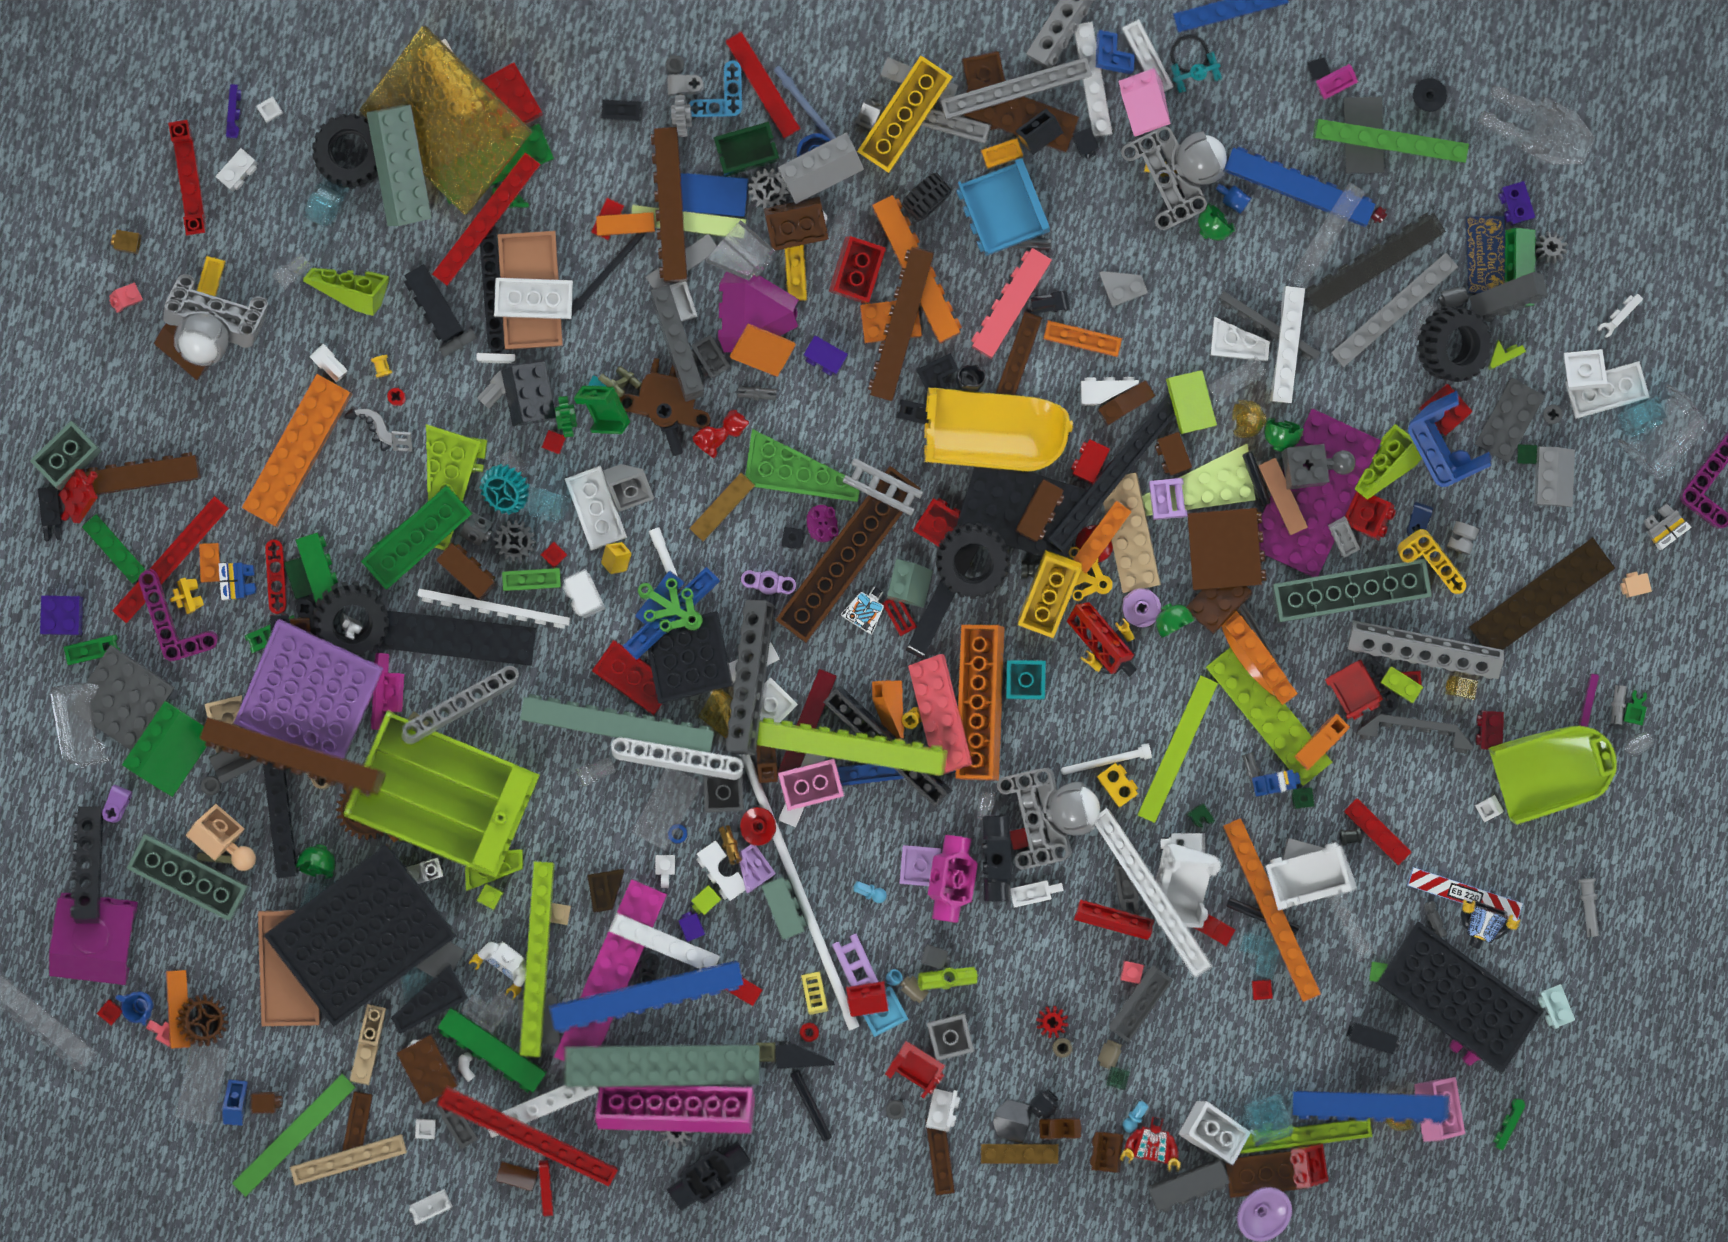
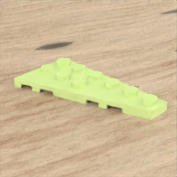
M1248 444L1179 477L1183 478L1184 482L1182 490L1185 510L1256 500L1254 486L1242 457L1244 453L1249 452ZM1169 486L1172 511H1177L1175 487ZM1149 492L1142 496L1146 516L1153 515Z

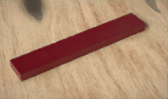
M821 669L818 670L796 726L810 724L812 725L811 728L816 729L826 705L824 701L830 695L837 677L836 675ZM786 750L778 773L801 767L806 753Z

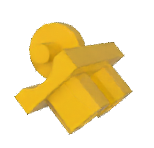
M185 577L177 581L178 588L172 590L174 597L170 598V603L176 602L178 608L183 607L184 604L186 614L193 613L204 605L201 596L192 598L190 591L198 589L196 579L186 580Z

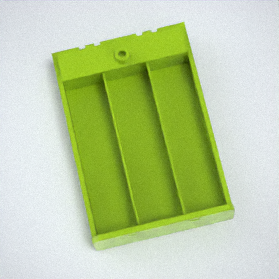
M387 711L365 762V766L378 769L386 774L379 795L371 794V797L360 794V790L354 789L344 816L496 879L540 775L436 731L416 743H405L402 739V731L404 725L410 721ZM413 730L406 731L409 736L416 735Z

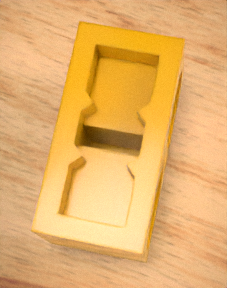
M1114 763L1096 777L1120 808L1138 795L1136 790L1139 788L1132 779L1129 781L1126 778L1125 774L1127 772L1121 764L1117 766ZM1110 771L1117 772V781H1109L1108 773ZM1123 786L1128 787L1130 791L1129 795L1125 798L1119 794V790Z

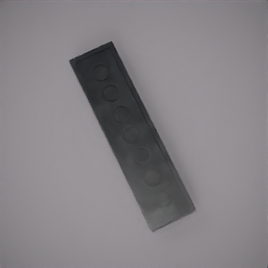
M387 610L389 626L386 627V637L382 636L383 642L379 646L381 649L532 666L536 628Z

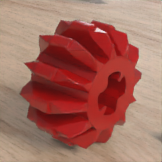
M1047 1006L1045 1007L1046 1015L1043 1011L1039 1012L1043 1019L1036 1018V1021L1042 1022V1024L1036 1027L1037 1029L1045 1028L1042 1030L1041 1035H1045L1049 1031L1048 1038L1051 1039L1052 1032H1054L1056 1038H1059L1057 1031L1060 1030L1063 1034L1066 1032L1061 1026L1068 1027V1023L1062 1022V1020L1068 1019V1016L1060 1017L1064 1012L1063 1009L1056 1013L1057 1007L1053 1006L1052 1012H1050ZM1050 1017H1055L1054 1019L1055 1021H1058V1023L1056 1026L1054 1025V1027H1050V1024L1047 1023V1020H1051Z

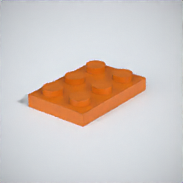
M896 301L860 305L865 343L886 340L887 335L883 334L886 323L890 324L892 317L888 315L891 305L895 306ZM919 309L910 338L922 337Z

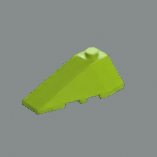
M311 268L303 278V282L357 312L374 316L382 305L389 276L366 271L365 276L354 275V271L347 270V273L337 274L334 269Z
M1396 424L1382 437L1381 447L1372 458L1373 461L1369 468L1364 470L1355 487V490L1366 499H1369L1410 471L1422 460L1410 435Z

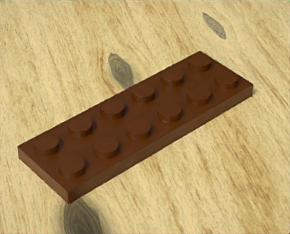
M972 77L966 93L991 86L992 84ZM1021 97L962 115L1017 135V129L1044 109H1047L1056 117L1063 133L1046 146L1063 153L1067 152L1079 119L1076 115L1027 97Z

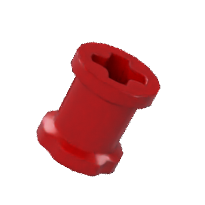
M392 388L389 390L387 398L392 405L401 406L405 403V393L401 389ZM394 393H395V394L401 393V394L399 395V397L401 398L399 401H398V400L393 401V400H394V397H393L392 395H393Z

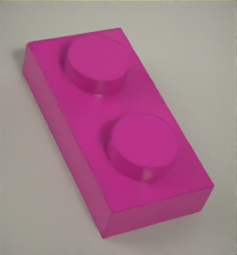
M1348 64L1317 80L1316 84L1322 98L1325 100L1356 84L1358 80L1352 66Z

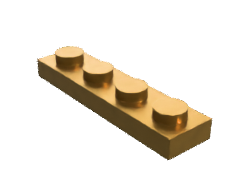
M981 1144V1164H1058V1144Z

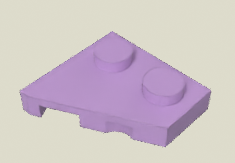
M751 844L739 852L742 859L740 867L747 894L776 874L757 846Z

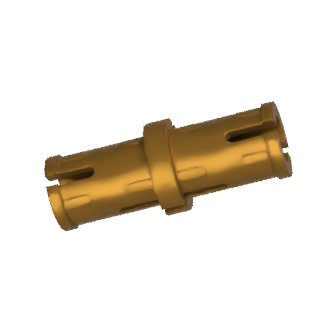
M725 825L726 832L724 826L719 828V832L723 840V849L727 852L730 864L734 865V860L738 864L742 859L737 849V840L734 839L729 825Z

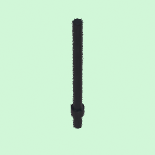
M637 233L579 298L576 297L572 302V316L585 306L584 303L641 241L645 236L643 233Z

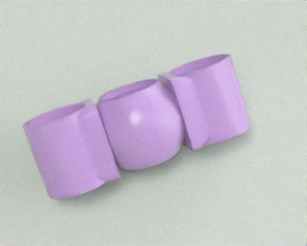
M748 570L741 577L742 584L745 587L759 589L766 595H772L776 592L790 595L796 590V582L793 578L779 576L773 571L761 573ZM748 574L755 576V582L751 585L746 584L744 581L745 576ZM768 577L774 580V585L771 588L763 585L764 580ZM791 581L793 589L785 591L782 588L783 583Z

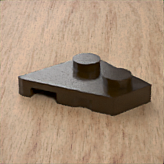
M624 869L587 875L593 913L613 910L625 872Z

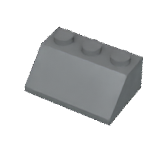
M1539 446L1537 448L1534 505L1573 507L1575 450L1560 447Z

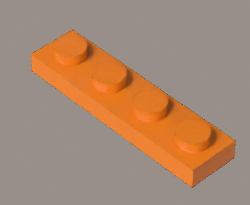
M1118 501L1113 504L1073 559L1081 563L1084 573L1089 571L1131 514V511Z

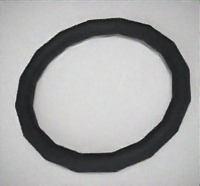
M1185 35L1174 42L1171 47L1170 57L1173 65L1177 64L1174 57L1175 48L1185 39L1199 41L1204 46L1206 54L1210 52L1208 45L1203 39L1196 35ZM1207 55L1205 56V60L1203 62L1204 66H1206L1209 61ZM1178 65L1179 70L1181 72H1190V70L1184 69Z

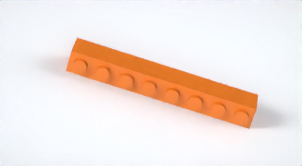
M892 195L873 204L872 208L901 267L906 269L907 261L904 260L907 249L911 250L912 246L918 247L917 244L920 241L916 233H911L909 229L911 223L907 215L903 216L900 210L903 209L898 198L895 199ZM931 266L920 305L940 344L959 335V329L962 327L958 318H953L951 314L953 308L949 301L945 302L942 296L945 292L941 284L937 285L934 279L937 276Z

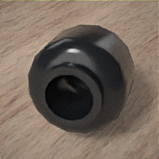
M1048 1089L1046 1091L1040 1090L1030 1101V1105L1033 1108L1031 1112L1038 1118L1041 1116L1049 1118L1059 1107L1058 1097Z

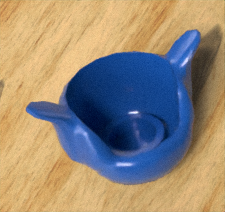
M138 991L124 996H115L121 1002L123 1016L132 1023L141 1022L142 1025L146 1024V1020L151 1017L153 1010V1001L148 994ZM133 1004H134V1007H135L136 1011L139 1012V1013H136V1012L133 1010Z

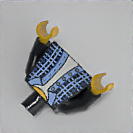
M1466 899L1463 900V908L1460 913L1462 926L1466 928V934L1472 936L1469 945L1474 948L1480 949L1483 941L1493 943L1494 940L1500 939L1519 926L1520 919L1517 921L1512 920L1513 915H1510L1508 919L1506 911L1474 899L1470 904L1466 903Z

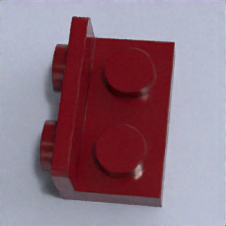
M1480 711L1476 718V725L1480 726L1479 734H1476L1475 742L1476 745H1479V749L1489 750L1488 748L1503 743L1504 712Z

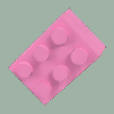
M834 759L778 773L788 811L844 796Z

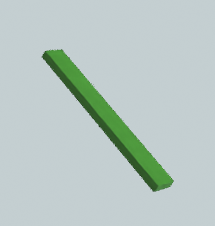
M341 1074L232 1184L246 1197L356 1088L344 1074Z

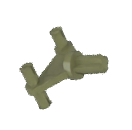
M619 366L616 370V373L623 377L622 379L617 381L611 380L604 373L598 378L606 387H614L619 398L625 393L623 388L628 383L637 390L642 385L634 377V373L628 372L622 366Z

